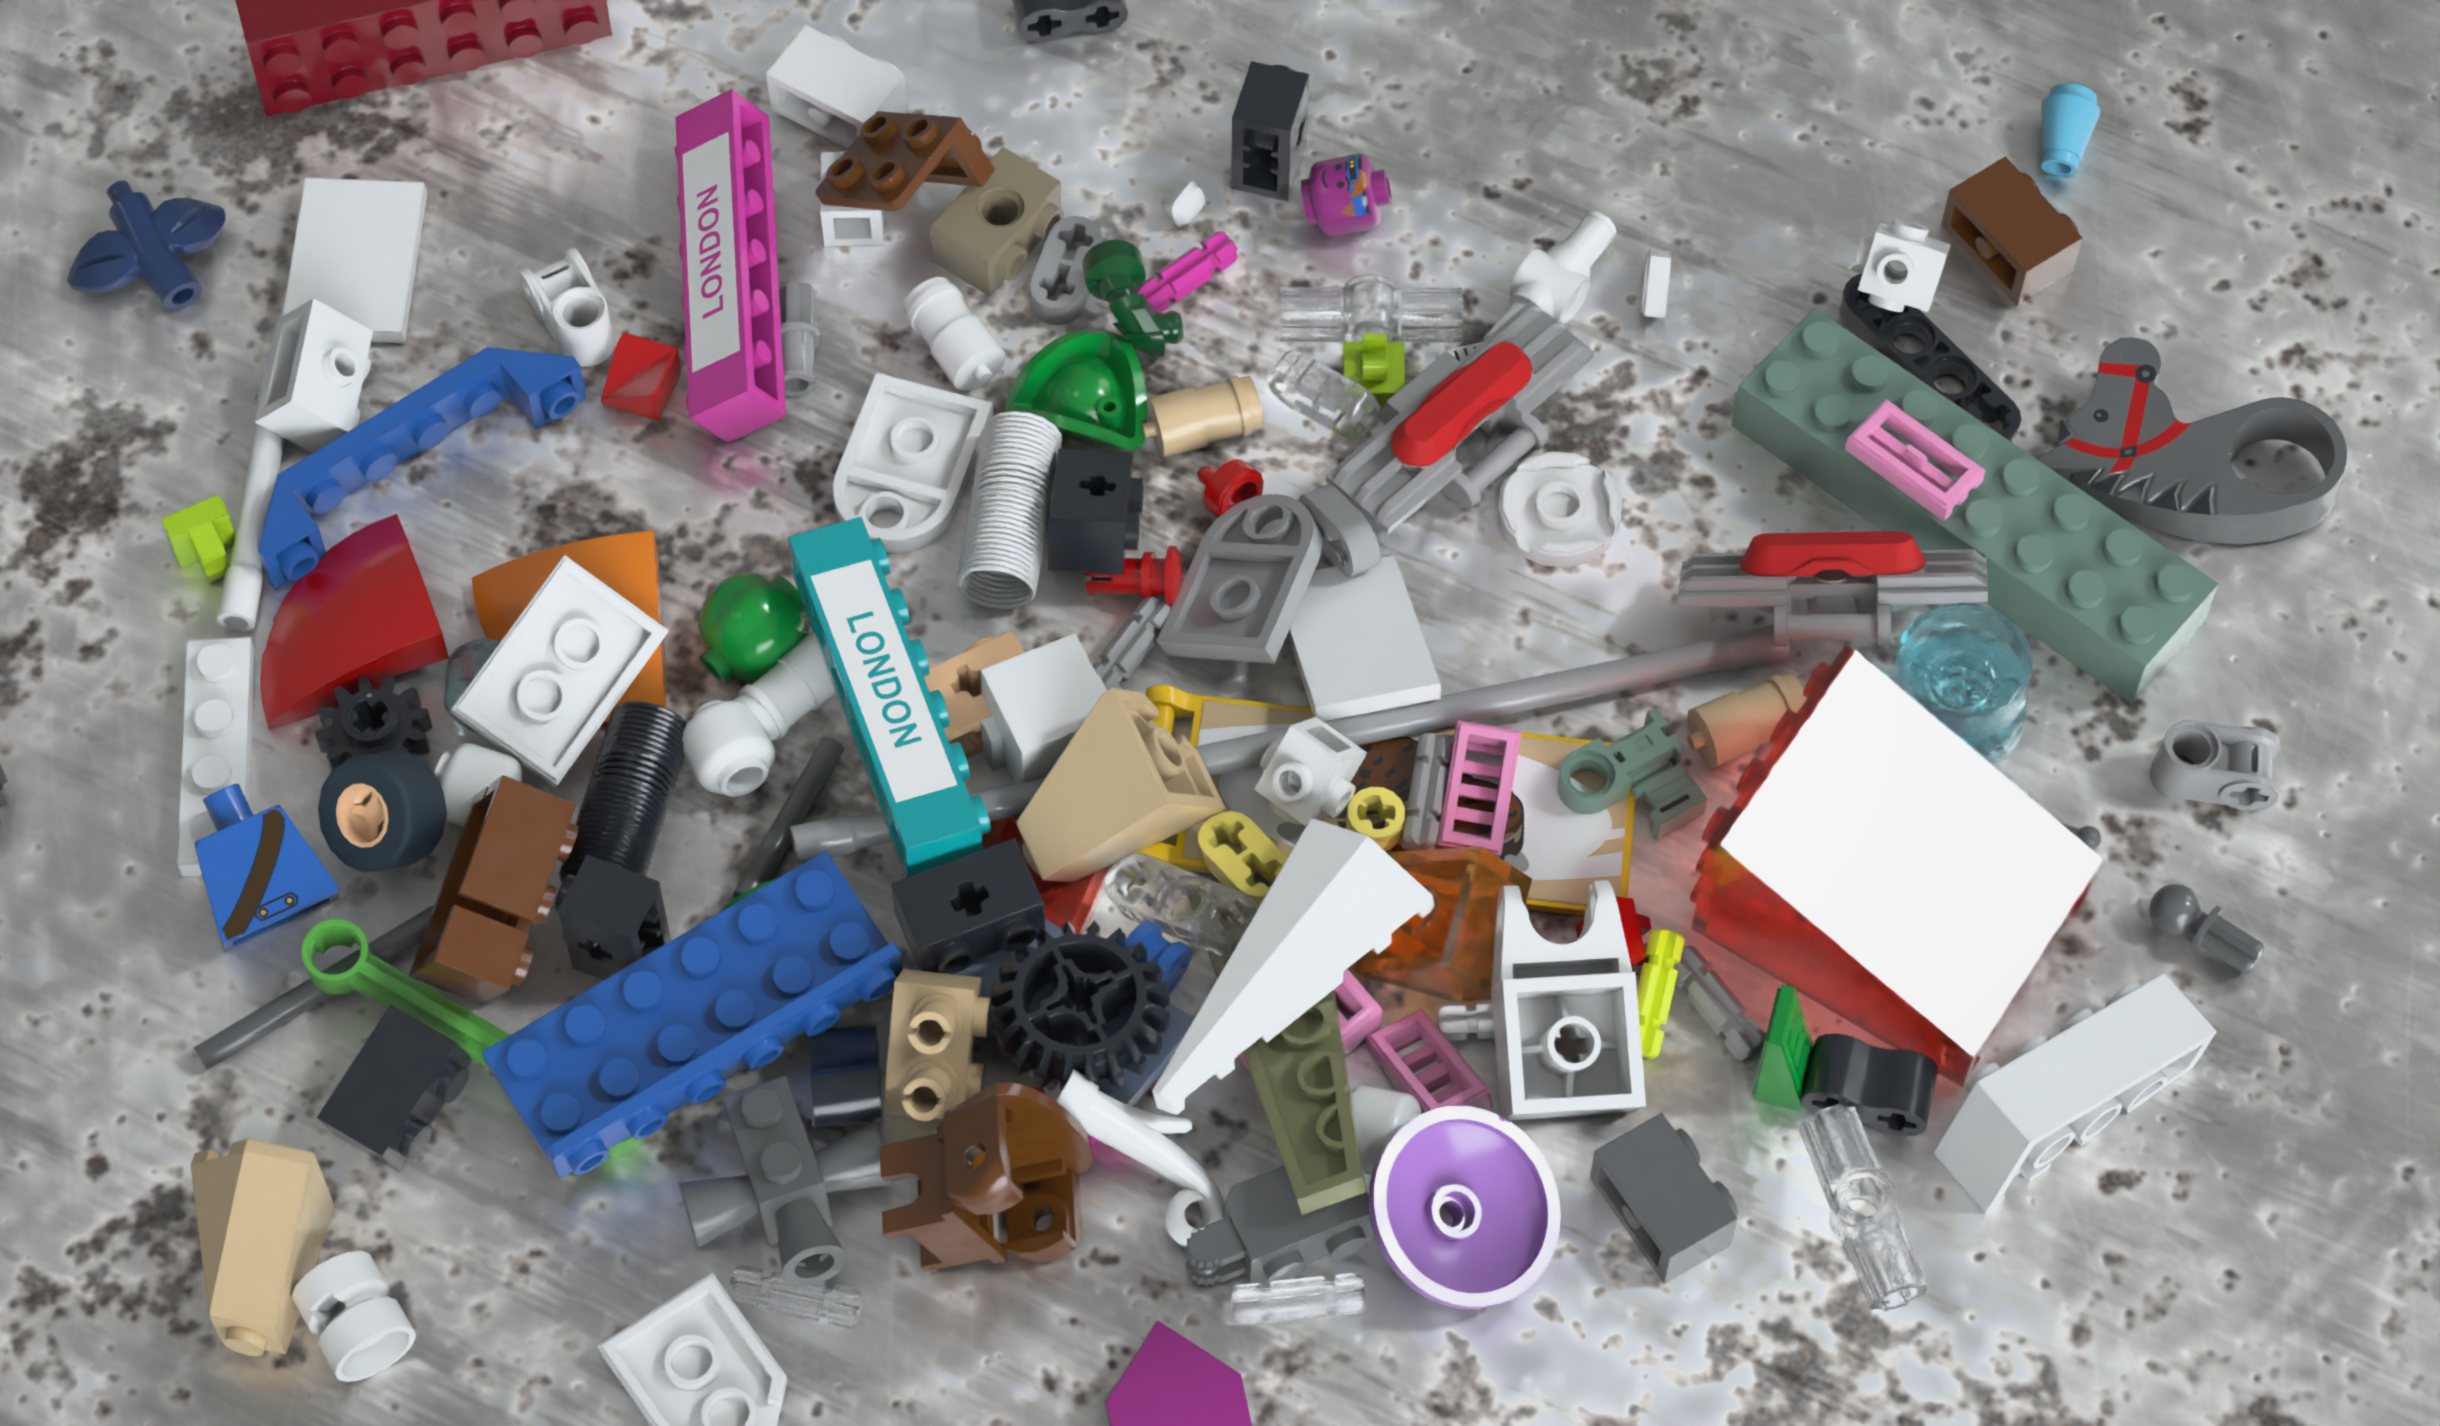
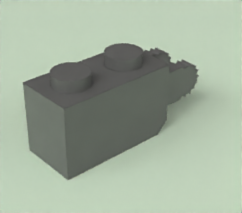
M1284 1166L1231 1186L1224 1202V1218L1206 1225L1204 1230L1198 1228L1196 1233H1191V1238H1187V1276H1191V1282L1195 1281L1198 1283V1286L1202 1284L1205 1287L1210 1284L1214 1286L1216 1281L1222 1283L1242 1274H1245L1250 1287L1267 1280L1271 1284H1279L1298 1276L1304 1271L1307 1264L1327 1256H1331L1332 1259L1349 1257L1362 1250L1367 1245L1368 1240L1374 1238L1369 1214V1195L1366 1191V1193L1302 1215Z

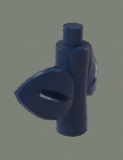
M122 180L113 183L107 189V195L113 204L109 210V216L117 230L99 232L85 243L70 268L67 278L68 284L73 289L84 292H109L120 289L141 276L167 310H180L191 305L201 295L202 285L179 255H191L208 248L214 243L224 228L225 210L220 206L190 198L165 200L154 210L147 195L142 192H134L127 181Z

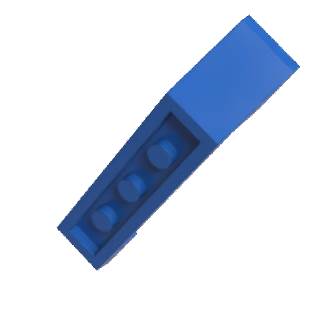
M486 347L279 473L276 478L258 547L268 583L276 591L290 581L300 580L317 567L320 558L325 555L326 550L319 527L312 517L332 511L351 493L369 482L384 479L400 463L422 450L436 447L449 433L474 418L488 415L506 398H510L535 430L552 419H560L570 414L577 407L578 403L586 399L580 364L573 356Z

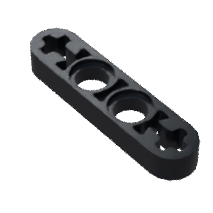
M1862 273L1852 277L1846 283L1840 305V315L1845 325L1858 338L1981 421L1983 419L1989 424L1997 420L2003 423L2001 431L1995 426H1990V428L2015 444L2021 423L2019 408L1920 309L1905 305L1903 312H1896L1880 307L1877 310L1871 304L1861 308L1857 305L1859 298L1866 303H1870L1868 302L1870 294L1858 290ZM1883 320L1886 325L1883 329H1880ZM1901 334L1916 335L1924 342L1925 349L1918 353H1905L1896 348L1893 339ZM1942 374L1956 375L1964 381L1966 389L1958 394L1944 393L1936 387L1934 379ZM1975 399H1979L1977 407L1973 404Z

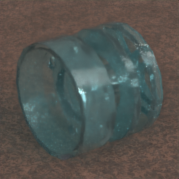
M1971 603L1941 605L1918 616L1902 634L1895 662V686L1892 696L1891 715L1895 735L1911 756L1930 768L1956 774L1982 771L2004 760L2020 742L2027 713L2026 708L2033 660L2029 642L2015 622L1990 607Z

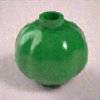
M759 573L737 574L724 579L714 587L706 597L699 613L698 629L706 649L699 656V659L705 668L723 684L734 678L752 685L777 665L778 659L788 653L812 632L810 625L805 620L807 613L798 590L780 575H776L769 581Z

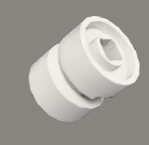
M364 1251L346 1252L319 1264L299 1281L291 1296L310 1332L320 1336L318 1341L319 1347L337 1379L344 1382L359 1381L390 1367L405 1355L416 1338L415 1331L398 1301L387 1297L389 1288L371 1255Z

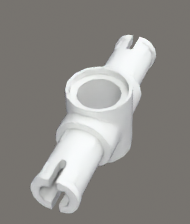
M1589 211L1562 245L1552 246L1547 253L1541 249L1533 250L1519 266L1511 282L1509 290L1511 295L1509 299L1510 307L1484 336L1483 340L1485 341L1531 301L1562 326L1567 324L1578 312L1590 288L1589 277L1591 275L1590 267L1616 237V227L1612 221L1597 211Z

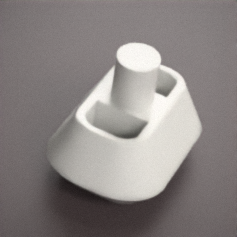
M1194 180L1179 185L1173 194L1164 192L1161 196V202L1165 204L1167 216L1180 228L1190 224L1206 202L1199 183Z

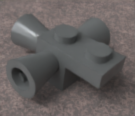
M786 1076L723 1095L724 1109L743 1161L746 1175L678 1183L698 1248L758 1215L768 1246L779 1244L781 1273L786 1283L793 1286H811L832 1278L843 1269L848 1257L830 1226H833L826 1193L893 1185V1181L885 1182L881 1178L880 1146L883 1144L874 1121L813 1153Z

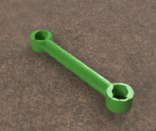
M343 919L323 921L315 925L303 940L301 956L311 982L323 992L341 995L356 990L387 1009L391 1004L454 1040L472 1059L486 1067L488 1066L484 1061L482 1051L510 1036L507 1032L372 955L365 934L357 925ZM354 943L360 947L357 963L344 973L325 974L317 969L313 963L317 951L324 954L331 947L343 945L351 948ZM631 1136L609 1149V1156L620 1157L636 1151L645 1142L647 1137L634 1140Z

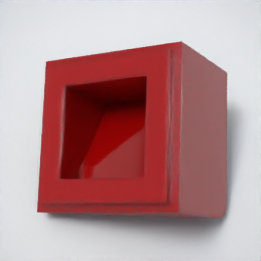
M622 333L616 344L601 396V404L659 421L682 373L678 348L632 334Z

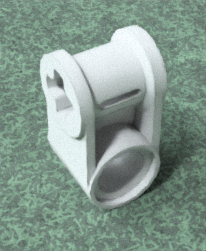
M575 247L565 251L564 259L535 272L530 271L528 268L518 272L522 290L538 320L543 321L562 355L573 356L580 364V367L598 365L609 358L614 350L615 340L605 297L593 281L584 259Z

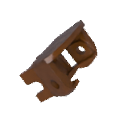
M1013 1082L995 1083L945 1111L943 1125L937 1127V1134L880 1146L881 1178L885 1182L910 1178L920 1179L917 1180L918 1198L913 1203L882 1212L883 1235L890 1239L911 1234L922 1244L920 1245L921 1268L926 1272L990 1259L993 1263L1008 1262L1007 1250L1012 1255L1015 1254L1026 1261L1048 1262L1065 1256L1076 1249L1081 1240L1082 1216L1079 1175L1090 1170L1094 1160L1090 1136L1080 1122L1050 1096L1032 1087ZM1006 1210L1008 1242L999 1243L994 1238L993 1214ZM1047 1214H1054L1053 1222L1047 1229L1043 1231L1036 1230V1223L1039 1218Z

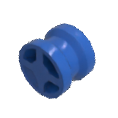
M1150 920L1143 921L1126 938L1125 948L1142 942L1143 946L1147 949L1146 962L1158 961L1162 968V981L1160 983L1166 984L1171 993L1188 969L1193 951L1181 941L1170 943L1162 937L1160 927Z

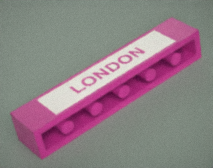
M733 89L675 117L677 142L675 156L678 164L679 186L677 204L680 210L681 230L679 252L682 259L683 294L681 300L685 318L686 343L684 345V355L687 361L688 383L686 405L691 420L727 443L786 417L769 116Z

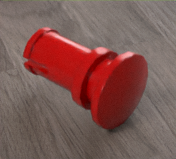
M1169 546L1165 558H1157L1155 552H1144L1142 558H1125L1123 575L1085 573V576H1091V581L1085 582L1088 596H1096V594L1142 595V599L1151 596L1156 597V595H1165L1166 604L1170 608L1174 604L1183 583L1182 562L1177 546Z

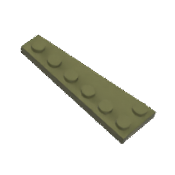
M1258 871L1253 874L1255 884L1262 882L1267 887H1270L1274 883L1268 882ZM1223 884L1188 895L1217 979L1255 914L1245 909ZM1333 990L1269 1042L1266 1043L1260 1038L1243 1051L1302 1215L1366 1193L1335 990Z

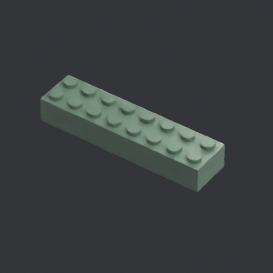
M1813 307L1738 386L1731 426L1882 531L1908 532L1913 536L1920 550L1975 549L1980 555L1987 557L1988 602L1985 603L2130 704H2133L2204 624L2219 583ZM1886 399L1986 470L1983 482L1975 490L1972 488L1969 491L1967 499L1960 506L1956 504L1953 507L1952 514L1944 522L1845 450L1847 438ZM1883 423L1880 427L1901 443L1906 446L1910 444ZM1927 456L1929 463L1955 482L1958 481V477Z

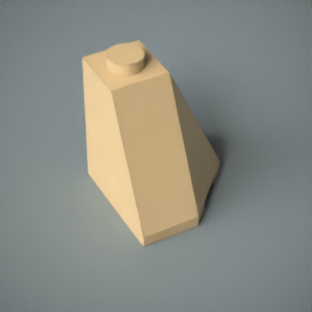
M1111 688L1101 694L1016 821L1017 827L1025 841L1022 845L1024 857L1029 866L1038 875H1041L1042 880L1075 882L1207 820L1226 809L1199 752L1183 735L1174 739L1167 730L1157 726L1152 721L1158 716V708L1143 692Z
M252 1139L232 1143L229 1154L223 1157H219V1154L211 1149L197 1152L194 1154L190 1166L209 1317L220 1340L223 1341L226 1347L235 1352L249 1356H261L264 1350L286 1354L300 1314L291 1297L299 1281L315 1268L335 1209L316 1156L311 1151Z

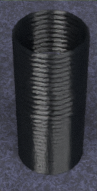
M627 701L614 707L596 758L594 770L591 772L592 776L589 779L590 782L587 785L581 809L575 822L579 827L575 843L558 873L561 883L567 875L577 874L586 855L647 876V871L655 852L654 849L662 830L661 827L664 824L663 821L671 801L673 789L676 787L675 783L678 780L677 777L685 758L682 737L687 723L680 715L668 708L645 701Z

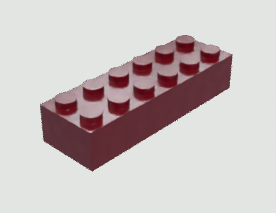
M235 0L266 116L284 112H298L306 107L340 99H353L369 92L399 85H413L422 80L459 71H472L480 66L514 58H528L540 52L574 44H587L595 39L612 36L606 0Z

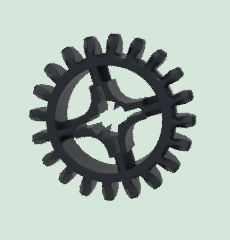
M1067 920L1062 926V936L1058 938H1053L1050 933L1041 927L1036 935L1038 948H1033L1019 942L1017 948H1015L1016 962L1003 961L999 969V979L1002 983L994 984V987L991 989L992 1005L995 1008L990 1013L991 1028L996 1033H1000L997 1037L998 1049L1003 1056L1014 1055L1012 1057L1013 1069L1018 1073V1076L1034 1070V1083L1040 1090L1053 1079H1057L1060 1083V1092L1064 1088L1073 1069L1083 1074L1088 1081L1099 1085V1080L1107 1078L1110 1084L1118 1090L1125 1083L1124 1068L1142 1076L1143 1071L1147 1067L1145 1055L1158 1056L1162 1048V1037L1159 1034L1166 1033L1170 1026V1013L1165 1009L1170 1004L1169 988L1166 987V984L1160 983L1162 981V968L1158 961L1146 962L1147 949L1143 946V943L1139 942L1125 948L1126 935L1122 932L1121 928H1118L1107 939L1103 938L1100 934V926L1095 920L1087 928L1086 934H1075V928ZM1053 980L1055 992L1040 1002V1009L1026 1014L1033 996L1041 987ZM1069 995L1075 1004L1071 1010L1069 1008ZM1133 1003L1135 1007L1128 1022L1116 1034L1108 1038L1106 1024L1120 1015V1008ZM1084 1005L1085 1011L1076 1012V1006ZM1089 1007H1091L1092 1022L1086 1014ZM1063 1042H1070V1043H1075V1044H1077V1045H1079V1046L1067 1045V1044H1062V1043H1063Z

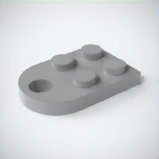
M1279 494L1261 495L1236 504L1213 522L1200 542L1181 585L1179 594L1157 639V643L1166 656L1275 664L1322 552L1321 532L1307 508L1301 502L1289 496ZM1282 519L1275 529L1259 534L1266 524Z

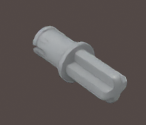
M792 279L786 282V286L779 289L785 395L804 396L811 393L816 387L814 379V349L820 344V332L814 326L813 287L807 283H800L797 279Z

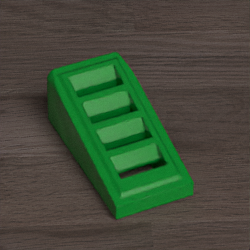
M1782 984L1781 988H1777L1752 1095H1755L1754 1100L1800 1110L1804 1107L1802 1105V1095L1814 1045L1795 987Z

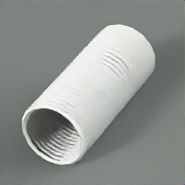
M1021 411L1001 412L990 417L983 425V435L956 578L957 588L966 598L976 604L995 609L1019 608L1031 603L1036 596L1048 527L1058 449H1061L1062 434L1052 422L1042 416Z

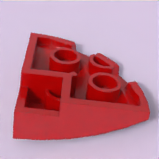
M397 514L376 521L332 546L320 558L317 567L300 580H297L284 598L273 618L274 623L268 637L266 650L263 652L261 659V699L268 728L272 730L318 715V710L321 707L337 709L339 706L334 689L337 686L342 687L353 695L359 692L358 680L362 675L368 677L373 689H380L382 682L389 675L396 676L449 659L442 630Z

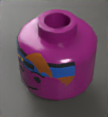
M1362 153L1316 162L1310 169L1309 178L1301 180L1302 200L1310 227L1318 225L1324 235L1328 237L1374 229L1381 223L1382 206L1392 205L1391 187L1386 170L1375 171L1371 160Z

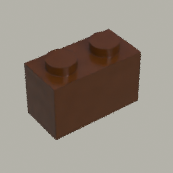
M2006 156L1949 190L1941 223L1946 231L2016 306H2019L2073 273L2083 239L2071 218L2064 213H2059L2040 193L2033 178L2026 173H2021Z

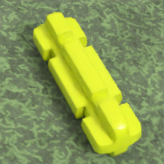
M1653 929L1650 932L1645 951L1646 957L1649 960L1648 963H1643L1637 987L1642 1058L1654 1059L1660 1053L1664 1037V1031L1660 1030L1661 1024H1666L1678 974V971L1674 969V965L1679 964L1685 943L1683 935L1667 929Z

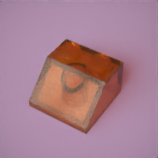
M1484 847L1387 852L1392 859L1432 894L1435 906L1424 918L1415 914L1392 932L1391 944L1379 954L1370 950L1357 960L1354 972L1364 978L1449 1001L1492 1000L1491 980L1494 930L1499 890L1501 886L1505 885L1519 886L1522 901L1525 905L1532 878Z

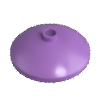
M1446 1106L1433 1109L1417 1116L1399 1128L1389 1138L1376 1160L1371 1175L1368 1196L1369 1214L1374 1236L1381 1252L1394 1272L1408 1286L1422 1296L1436 1303L1458 1309L1488 1308L1506 1302L1523 1293L1534 1284L1548 1266L1557 1245L1560 1231V1202L1556 1183L1549 1165L1537 1146L1523 1131L1505 1118L1490 1111L1470 1106ZM1440 1206L1446 1207L1451 1212L1453 1218L1451 1227L1441 1221L1439 1216Z

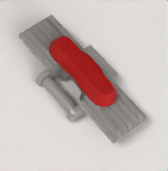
M1531 301L1460 362L1446 351L1386 402L1381 414L1384 427L1326 475V481L1335 486L1357 509L1387 534L1392 532L1439 491L1462 508L1471 509L1480 501V492L1530 449L1537 451L1548 443L1549 435L1545 427L1531 412L1594 357V351ZM1480 427L1486 433L1494 434L1498 429L1502 428L1510 433L1509 436L1465 474L1462 473V465L1456 460V447L1474 430Z
M1903 531L1764 533L1753 537L1745 553H1694L1687 561L1682 562L1678 606L1752 607L1773 614L1775 647H1788V640L1878 639V646H1890L1891 614L1916 604L1988 602L1987 557H1983L1975 549L1920 550L1913 536ZM1852 595L1857 614L1810 615L1814 596Z

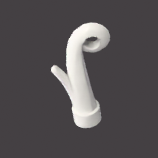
M1073 1069L1062 1091L1060 1092V1083H1058L1050 1097L1067 1109L1090 1136L1146 1165L1182 1188L1169 1202L1165 1212L1166 1228L1169 1235L1178 1244L1186 1247L1187 1238H1191L1192 1232L1196 1233L1198 1231V1228L1190 1226L1184 1217L1185 1209L1190 1204H1199L1203 1217L1199 1227L1200 1230H1204L1206 1225L1224 1218V1200L1216 1183L1207 1171L1192 1157L1163 1135L1187 1133L1192 1129V1122L1189 1119L1160 1115L1120 1102L1099 1091V1085L1088 1081L1083 1074Z

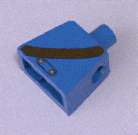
M239 784L222 788L203 799V803L217 832L198 840L194 845L219 940L224 952L339 900V889L335 881L280 805L253 815Z

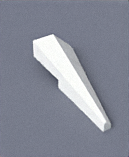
M1311 818L1152 1092L1157 1108L1175 1115L1179 1114L1185 1109V1098L1213 1075L1221 1080L1234 1070V1058L1260 1038L1266 1043L1343 983V972L1367 952L1373 950L1379 954L1391 944V933L1415 914L1421 918L1428 915L1435 906L1432 894L1370 837Z

